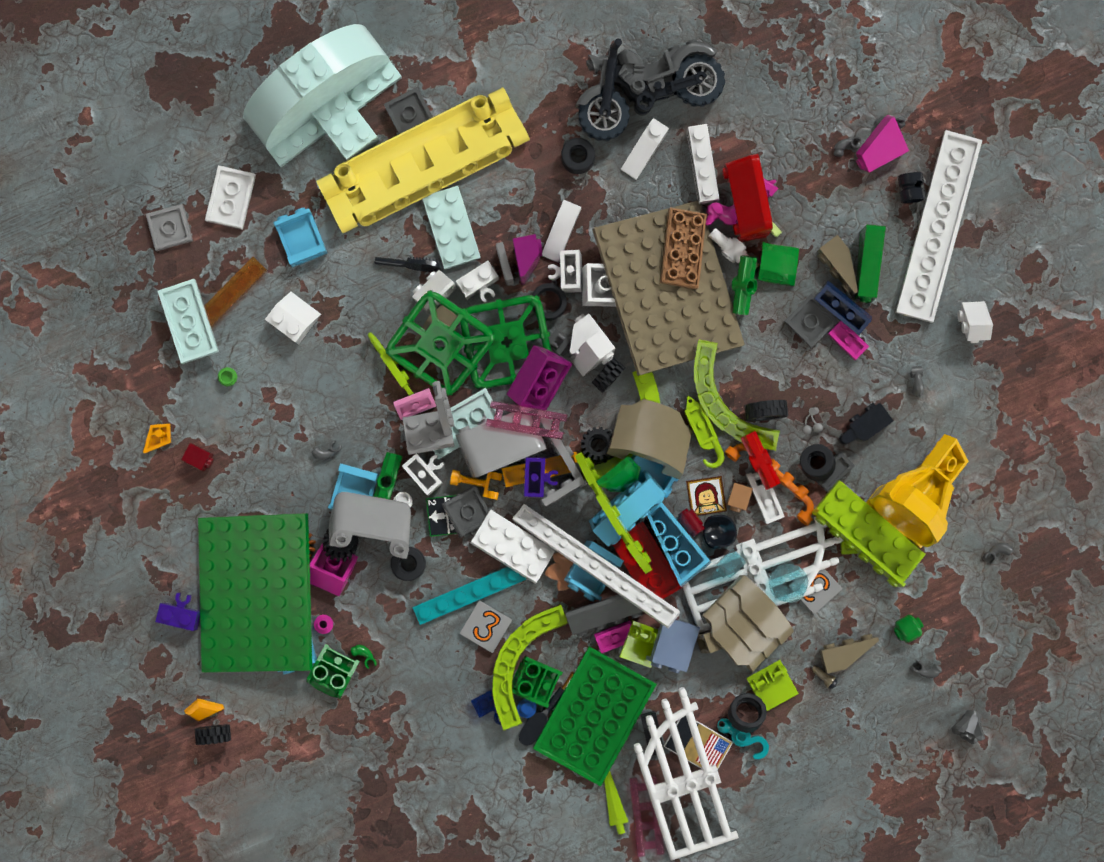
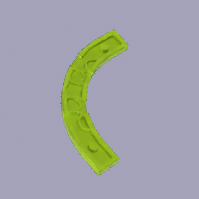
M699 339L694 362V383L698 399L708 417L722 431L724 430L740 442H742L741 437L756 431L764 449L776 451L779 430L750 424L736 416L724 404L714 380V362L718 343Z
M636 371L632 372L640 401L645 399L660 403L659 392L653 373L650 372L638 376ZM629 453L627 457L631 458L633 454ZM614 457L606 463L603 462L595 465L592 469H595L601 478L623 459Z
M582 452L575 455L589 486L592 487L599 504L614 529L621 536L627 549L645 574L650 572L652 568L649 564L651 562L649 555L646 551L642 552L643 548L638 540H633L618 517L621 515L616 505H611L602 487L597 484L596 481L600 479V476L595 469H592L595 467L589 457L585 458Z
M562 605L543 611L526 620L509 636L499 652L493 671L492 692L496 711L504 731L522 724L512 690L516 664L526 647L537 637L568 624Z

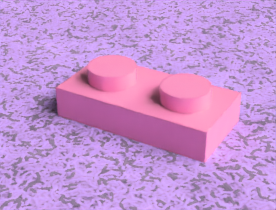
M429 388L393 402L400 420H403V417L413 416L436 407Z

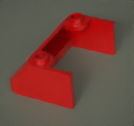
M748 155L725 163L722 168L723 179H727L730 183L737 217L736 224H733L734 234L738 235L737 239L741 242L767 238L773 229V223L759 155Z

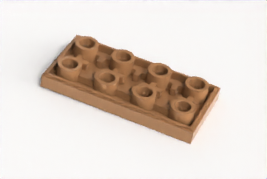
M671 207L668 209L660 283L691 289L699 288L707 214Z

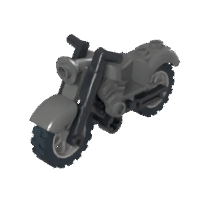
M617 38L610 45L608 55L600 57L588 55V60H586L588 70L593 71L594 75L598 73V70H601L600 82L598 85L592 86L582 93L575 108L579 109V124L584 133L586 132L590 138H594L597 141H610L623 133L630 118L629 106L625 98L620 96L619 92L613 91L615 90L614 85L622 88L629 101L634 102V111L641 116L647 115L650 112L654 102L668 99L675 95L681 98L685 104H691L693 107L710 105L720 96L725 85L724 70L722 71L721 64L717 63L716 59L713 58L718 50L707 43L693 39L686 42V45L682 47L676 45L669 48L659 61L647 64L631 50H623L617 55L618 48L622 44V40ZM713 78L712 86L704 81ZM702 85L710 90L703 94ZM699 89V94L693 93L692 90ZM643 101V103H647L648 106L645 108V105H640V102ZM594 104L599 112H590ZM611 104L614 105L616 109L611 110ZM618 112L617 120L610 117V115ZM590 115L597 116V120L592 123ZM608 120L614 123L610 128H607ZM600 121H603L604 129L599 128L596 125Z

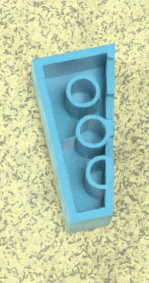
M662 502L650 509L647 517L679 585L683 587L712 562Z

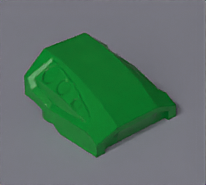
M762 242L761 263L759 265L760 270L757 281L794 287L799 248Z
M626 457L596 482L600 487H605L610 492H624L638 481L641 467L630 457Z
M325 644L306 682L331 697L341 699L360 661L350 659Z
M524 656L513 678V693L548 708L551 695L563 672Z

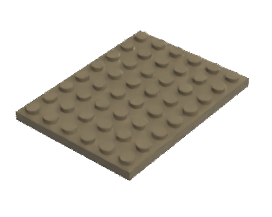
M699 201L672 207L703 213ZM668 209L592 229L638 376L695 360L699 339L718 343L716 354L745 345L736 315L732 313V302L712 239L708 237L710 235L708 226H705L699 288L691 289L660 283Z

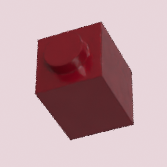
M190 443L181 460L205 471L206 468L209 469L213 464L214 459L212 457L214 454Z

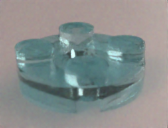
M782 564L776 567L770 574L769 588L778 600L788 603L796 602L804 596L808 588V577L804 570L797 565ZM787 577L789 578V580L794 581V583L791 584L792 588L789 589L787 586L783 585V583L785 582V578Z

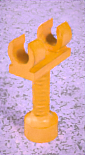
M452 470L450 485L457 486L459 483L464 482V484L481 486L484 488L483 497L498 500L499 493L488 491L490 479L501 481L503 474L491 471L487 473V478L483 481V479L461 475L458 470Z

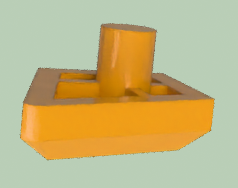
M170 424L150 425L143 453L151 452L171 443Z
M197 699L184 712L199 722L223 710L224 705Z

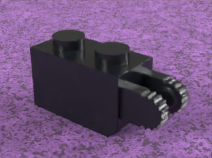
M873 402L864 408L866 412L861 416L856 414L849 419L848 430L843 435L841 434L839 441L843 445H847L855 439L858 442L867 441L894 420L881 403L875 405Z

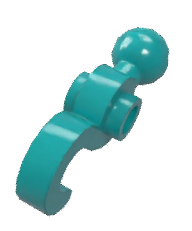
M722 718L718 721V730L723 734H731L732 742L735 745L744 747L755 742L762 744V750L753 754L754 759H762L768 754L769 744L763 737L759 735L751 737L750 732L745 733L737 730L727 718ZM720 721L724 722L722 726L719 725Z

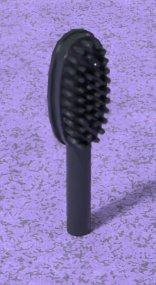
M375 257L376 265L406 267L423 272L441 271V262L439 260L437 262V259L434 262V259L431 261L430 258L428 260L427 258L424 259V257L422 260L421 257L419 259L418 257L416 259L415 257L413 259L408 257L406 261Z
M559 687L550 699L548 708L544 707L541 712L535 713L524 724L519 734L521 744L528 746L538 739L547 724V716L560 700L565 691L564 689Z

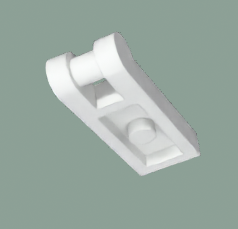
M757 472L746 474L765 523L769 524L785 517L773 487L765 490L763 484L757 486L756 480L760 479Z

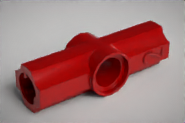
M756 431L741 437L744 448L749 455V461L754 471L757 472L765 490L780 484V479L772 466L773 462L766 448L764 449Z

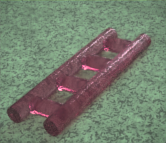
M491 401L490 408L496 410L494 419L487 418L486 426L563 440L564 432H559L558 429L560 421H567L568 414ZM503 411L515 413L513 423L501 421ZM522 414L534 416L532 426L520 424ZM541 418L553 420L551 430L539 428Z
M653 775V776H651V777H652V780H653L654 785H656V784H657L656 775ZM636 777L629 778L637 856H645V850L656 849L657 855L665 854L663 836L652 802H639L638 791H646V784L637 783ZM652 810L653 821L642 822L641 811ZM654 829L655 841L644 842L643 830Z

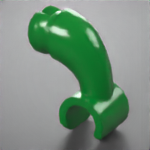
M356 645L351 647L353 656L360 655L366 657V668L369 669L368 661L370 659L377 666V660L373 658L371 651L366 646Z

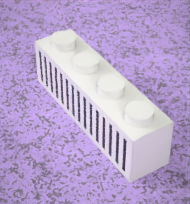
M707 124L690 126L687 129V138L697 200L701 205L718 202L719 194Z

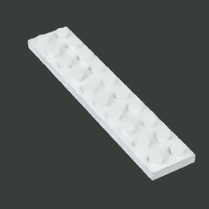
M948 130L944 131L895 313L930 323L934 322L982 144L980 139Z

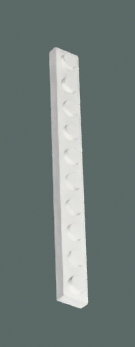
M524 504L513 517L515 523L669 629L679 616L680 611L527 505Z

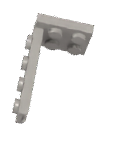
M440 381L432 383L438 411L403 417L409 455L454 447L451 428L455 427L453 415L449 406L446 389L441 388Z
M541 410L538 412V418L575 478L574 481L569 479L560 484L562 488L559 490L552 489L544 494L545 498L542 499L545 507H549L585 486L587 482L581 474L582 470L578 462L575 463L571 457L574 455L569 445L565 446L562 439H564L561 431L559 428L555 430L552 423L555 421L551 414Z

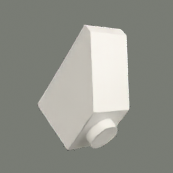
M582 314L574 320L576 323L573 326L570 347L571 356L577 350L580 351L579 347L587 339L601 330L590 314L586 316Z

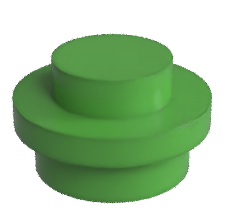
M223 368L218 373V381L223 386H232L237 381V373L232 368Z

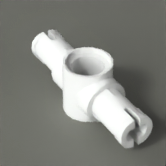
M717 228L708 236L721 247L722 255L732 263H739L741 255L749 256L746 246L736 238H727Z

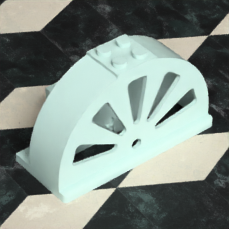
M360 24L345 26L320 37L312 43L310 42L279 65L253 93L246 104L243 118L280 167L291 161L326 134L343 157L349 160L367 151L379 142L377 135L358 110L399 81L402 76L365 26Z

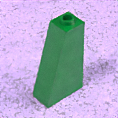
M866 225L860 231L856 276L858 292L855 293V299H860V302L871 303L872 300L877 298L886 226Z

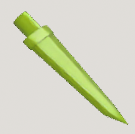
M609 771L604 780L610 826L616 825L619 835L625 833L623 823L629 821Z

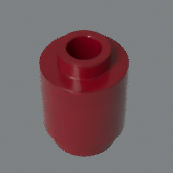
M686 508L678 514L680 518L677 521L692 537L705 529L702 525L703 522L693 509L688 510Z

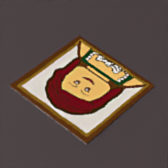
M722 476L686 481L690 510L693 509L698 516L727 511Z

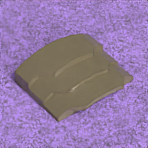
M643 399L633 405H621L607 454L624 460L631 453L663 465L662 474L680 479L684 472L693 430L685 425L680 412L663 404Z
M740 575L702 615L711 626V637L723 648L736 665H746L751 672L794 632L790 623L775 603L745 575Z

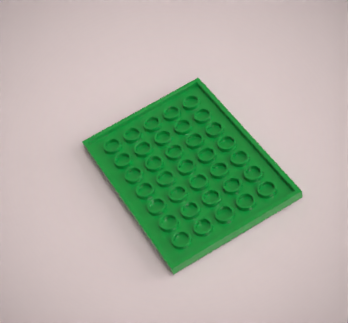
M308 513L198 518L202 672L312 670Z

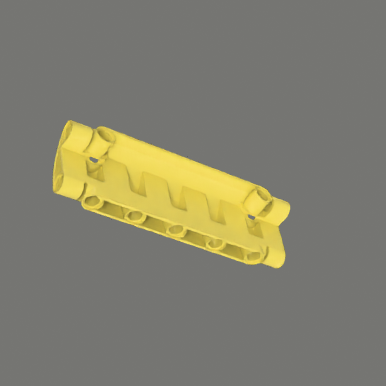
M502 87L488 94L487 98L483 95L475 96L339 164L335 168V174H329L316 182L341 232L344 234L358 227V222L362 226H369L507 157L512 152V145L515 148L529 141L530 138L514 111L505 89ZM488 118L491 119V121H489L488 123L484 122V120ZM355 186V189H354V190H352V191H349V190H348L349 188Z

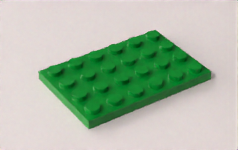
M589 646L533 749L601 787L657 684Z

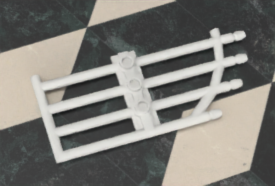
M815 520L814 524L757 544L754 539L736 545L737 551L712 559V563L702 571L741 558L744 569L694 587H690L689 582L683 586L695 624L700 627L699 634L711 630V626L708 623H703L700 613L706 611L717 599L697 606L694 594L734 581L740 575H745L754 582L776 606L805 597L814 592H819L823 589L821 583L810 586L818 572L839 563L838 557L822 561L825 548L841 543L844 540L840 537L825 540L824 528L827 526H823ZM817 531L818 543L762 562L759 551ZM816 552L813 565L771 580L768 579L765 569ZM807 575L798 591L775 598L772 587Z
M684 687L679 688V696L681 697L683 708L674 714L668 700H661L666 719L658 729L654 724L653 717L651 715L646 716V723L651 738L645 752H642L643 749L640 743L634 744L638 763L671 861L739 838L737 831L730 832L716 784L721 783L716 765H709L693 714V711L698 710L697 703L690 704ZM685 715L702 766L701 770L692 773L675 723ZM668 728L684 774L674 779L672 778L660 741V737ZM654 749L665 782L656 785L653 783L648 768V763ZM707 787L709 788L723 832L722 836L713 839L697 792ZM689 793L705 840L695 845L679 800L680 796ZM668 800L672 801L686 844V848L675 851L660 803Z

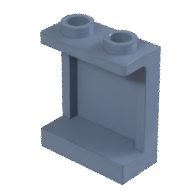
M675 620L669 629L660 624L651 656L647 655L646 659L651 661L652 666L662 668L664 665L669 667V671L679 673L680 670L687 672L700 627L680 620Z

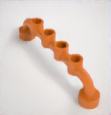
M740 443L734 447L729 446L724 453L732 461L736 462L741 457L739 452L746 450L743 443ZM771 459L773 462L772 466L781 484L806 504V511L801 510L796 517L801 523L808 526L813 521L811 516L814 510L813 501L807 495L809 490L803 485L797 487L793 483L795 478L789 472L783 474L779 471L780 464Z

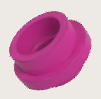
M320 615L314 621V628L320 634L329 633L333 628V620L328 615ZM321 621H325L327 623V626L325 628H322L320 626Z

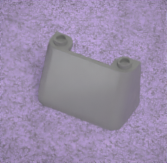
M518 405L511 408L513 412L471 429L469 426L458 430L459 434L455 436L472 478L482 476L547 449L528 408Z
M350 492L338 493L334 499L328 524L329 545L345 547L350 543L352 535L390 541L389 549L391 554L395 557L407 559L411 509L407 503Z

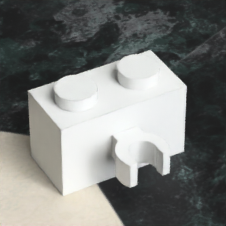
M580 250L560 251L561 267H557L554 264L548 265L549 270H556V273L548 275V278L556 280L561 277V289L564 293L582 292V255Z
M486 261L456 280V283L467 300L481 292V300L486 303L487 301L484 298L486 293H490L493 298L495 297L494 291L487 287L498 281L499 276L490 262Z
M985 301L962 302L961 310H958V321L962 323V333H965L967 341L979 343V340H991L993 323Z
M416 453L402 467L426 495L429 496L443 484L433 471L441 469L444 463L442 462L438 466L434 465V460L438 457L434 455L430 458L427 465Z

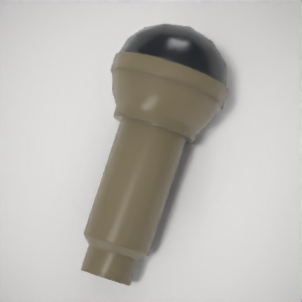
M815 665L811 668L813 673L824 681L827 688L833 689L837 686L838 681L835 676L826 674Z

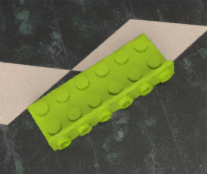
M840 480L836 481L812 512L816 516L815 520L818 523L829 527V532L833 536L843 539L845 541L844 545L847 548L858 552V557L861 560L874 566L873 570L879 575L883 574L888 578L887 582L895 588L906 585L905 580L926 555Z

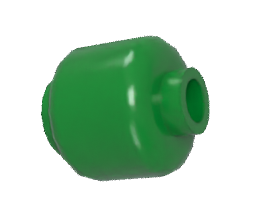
M909 614L897 620L893 630L900 642L910 643L922 635L921 628L924 626L919 617L914 618V616Z

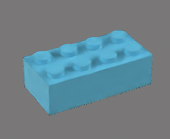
M645 469L639 475L638 481L624 492H620L610 503L618 508L621 514L618 517L629 532L639 518L643 519L650 512V508L654 505H659L664 500L666 494L661 485ZM603 509L589 520L592 531L608 547L611 544H616L621 539V536L618 535Z

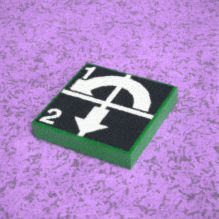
M456 495L426 498L430 537L457 534L441 505Z

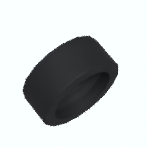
M552 283L542 284L534 290L532 296L537 295L539 297L545 291L555 292L559 296V308L552 313L544 312L546 321L555 320L565 312L567 305L566 295L558 285ZM534 306L532 310L534 314L537 316L536 309Z
M750 693L740 694L735 697L728 711L729 721L732 726L745 733L754 732L759 729L767 714L766 705L762 699ZM741 703L753 705L758 711V719L753 723L742 721L736 714L738 705Z

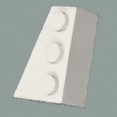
M599 330L579 347L580 351L577 350L569 359L580 374L585 376L599 364L605 365L614 357L615 347L604 332Z

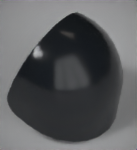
M713 515L705 520L703 536L710 548H724L735 542L737 529L731 518L726 515Z

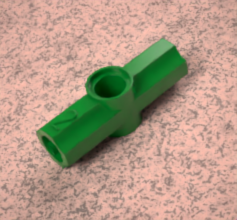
M740 256L738 275L732 281V290L735 291L732 313L749 315L751 295L757 290V281L754 279L756 257Z
M386 452L381 473L377 479L374 497L391 499L403 456ZM388 476L391 478L392 483L389 487H384L382 479Z

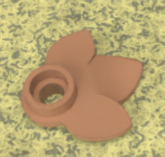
M559 552L554 553L555 563L547 568L545 575L553 580H558V591H564L569 589V583L564 581L573 562Z

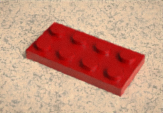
M643 521L635 525L629 531V534L634 541H639L643 548L642 552L646 551L651 559L649 564L652 568L650 572L645 574L627 549L622 538L613 545L620 559L624 560L623 564L631 577L660 598L664 599L683 588L679 585L672 568Z

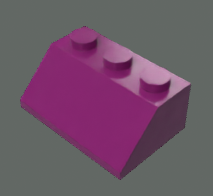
M536 234L513 238L521 285L526 284L540 263V257L543 256L541 240L536 239Z
M533 345L506 395L519 406L537 411L544 410L546 412L572 363L548 349Z

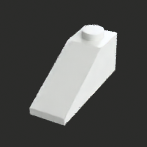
M653 118L621 170L637 180L668 134L669 128Z

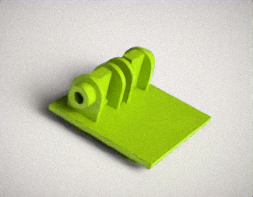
M633 621L619 657L651 668V661L647 660L646 657L647 655L651 656L658 629Z
M781 660L746 678L755 695L761 698L766 705L767 711L799 694Z

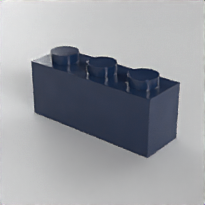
M829 281L815 295L814 299L858 335L872 321L871 315Z

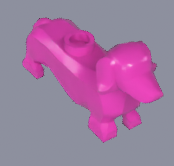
M764 178L767 197L769 198L773 196L778 188L774 186L776 180L768 181ZM712 202L707 207L708 217L706 219V226L713 224L717 219H720L726 225L736 224L737 217L734 204L727 207L718 202Z

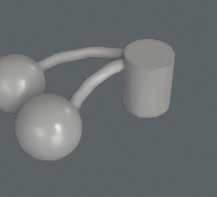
M817 407L809 409V415L806 417L805 426L803 427L805 434L812 432V427L806 424L810 415L814 422V432L819 433L823 430L822 424L816 423L813 415L819 413Z

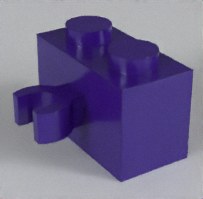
M526 457L524 497H544V482H548L550 485L558 484L557 481L550 480V476L558 474V471L552 470L545 473L544 457Z
M177 593L175 596L177 605L165 602L160 603L155 622L191 631L198 630L201 611L186 607L191 601V595H187L186 600L182 601L180 599L181 593Z

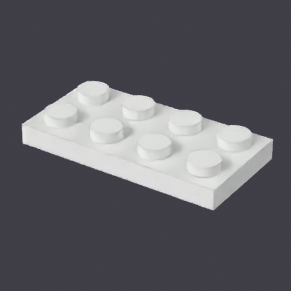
M492 510L488 512L470 542L533 583H537L556 551Z

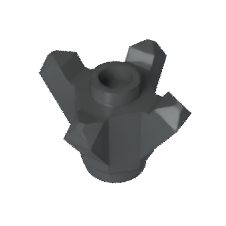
M967 710L963 717L952 726L954 734L960 735L962 739L967 740L971 744L985 739L981 726V715L975 711Z

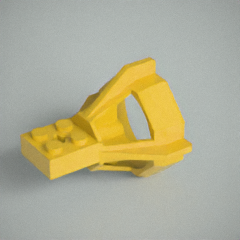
M944 434L920 466L915 470L899 474L896 479L879 486L866 502L907 539L913 541L918 548L923 546L930 547L938 543L947 531L948 522L946 515L952 492L954 491L952 483L969 462L957 438Z

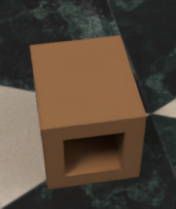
M733 483L726 503L727 506H730L729 510L740 513L741 510L746 511L753 488Z

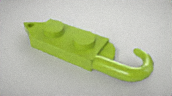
M369 332L368 338L395 379L409 396L413 395L414 393L407 382L410 378L404 369L402 371L396 366L398 363L386 354L380 341L372 332Z
M687 396L684 413L699 446L705 450L714 448L717 455L715 463H709L706 459H703V463L708 468H718L722 465L725 458L718 437L702 405L690 396Z

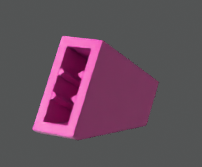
M885 116L856 152L858 158L856 162L861 170L863 169L870 173L909 151L895 117Z

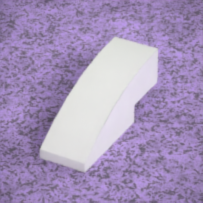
M563 200L543 249V257L559 263L560 251L565 250L580 214V206Z

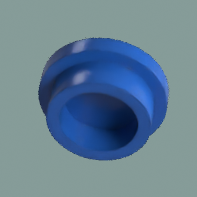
M522 699L517 706L519 715L524 718H530L536 712V704L527 699Z

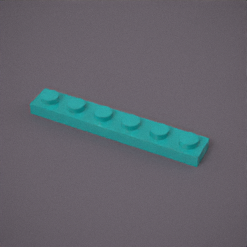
M506 567L414 606L413 610L421 625L526 580V578L511 568Z

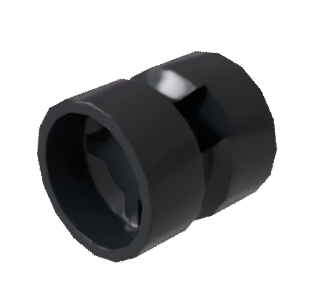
M911 172L898 176V184L902 188V191L899 192L901 203L909 204L926 200L925 189L921 187L924 184L922 172Z

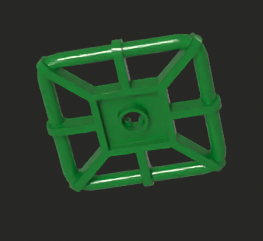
M429 290L419 299L409 315L402 319L403 323L388 342L385 351L395 362L412 372L415 378L422 379L432 387V383L437 380L425 373L424 370L430 362L442 369L445 386L441 384V388H445L447 396H451L461 387L470 373L476 370L477 364L491 347L495 339V333L469 315L466 309L459 308L441 294ZM434 300L457 315L450 326H447L438 319ZM429 302L432 322L425 330L416 324L414 320L425 304ZM463 319L484 335L463 337L454 329ZM408 328L421 335L416 344L396 347V344ZM442 340L445 347H436L437 343L435 341ZM484 342L471 360L458 353L464 344ZM416 351L426 359L418 368L398 353ZM453 359H456L466 367L453 385H451L448 365Z
M526 295L505 300L496 299L495 302L465 308L469 315L498 309L500 318L499 324L487 326L495 333V339L489 348L491 361L480 377H478L477 368L470 373L471 380L475 384L474 387L477 389H487L512 384L517 376L513 360L524 359L529 355L526 341L541 338L543 348L551 351L550 331H547L543 305L539 300L540 297L537 295ZM530 303L519 320L505 322L503 308ZM535 306L540 333L525 335L523 322ZM462 319L460 321L462 336L469 337L468 323ZM504 337L512 340L509 347L501 344V341H504ZM472 343L464 344L463 351L466 353L467 359L471 360L474 357L473 351L479 350L483 344L473 346ZM508 362L511 376L484 381L495 364Z

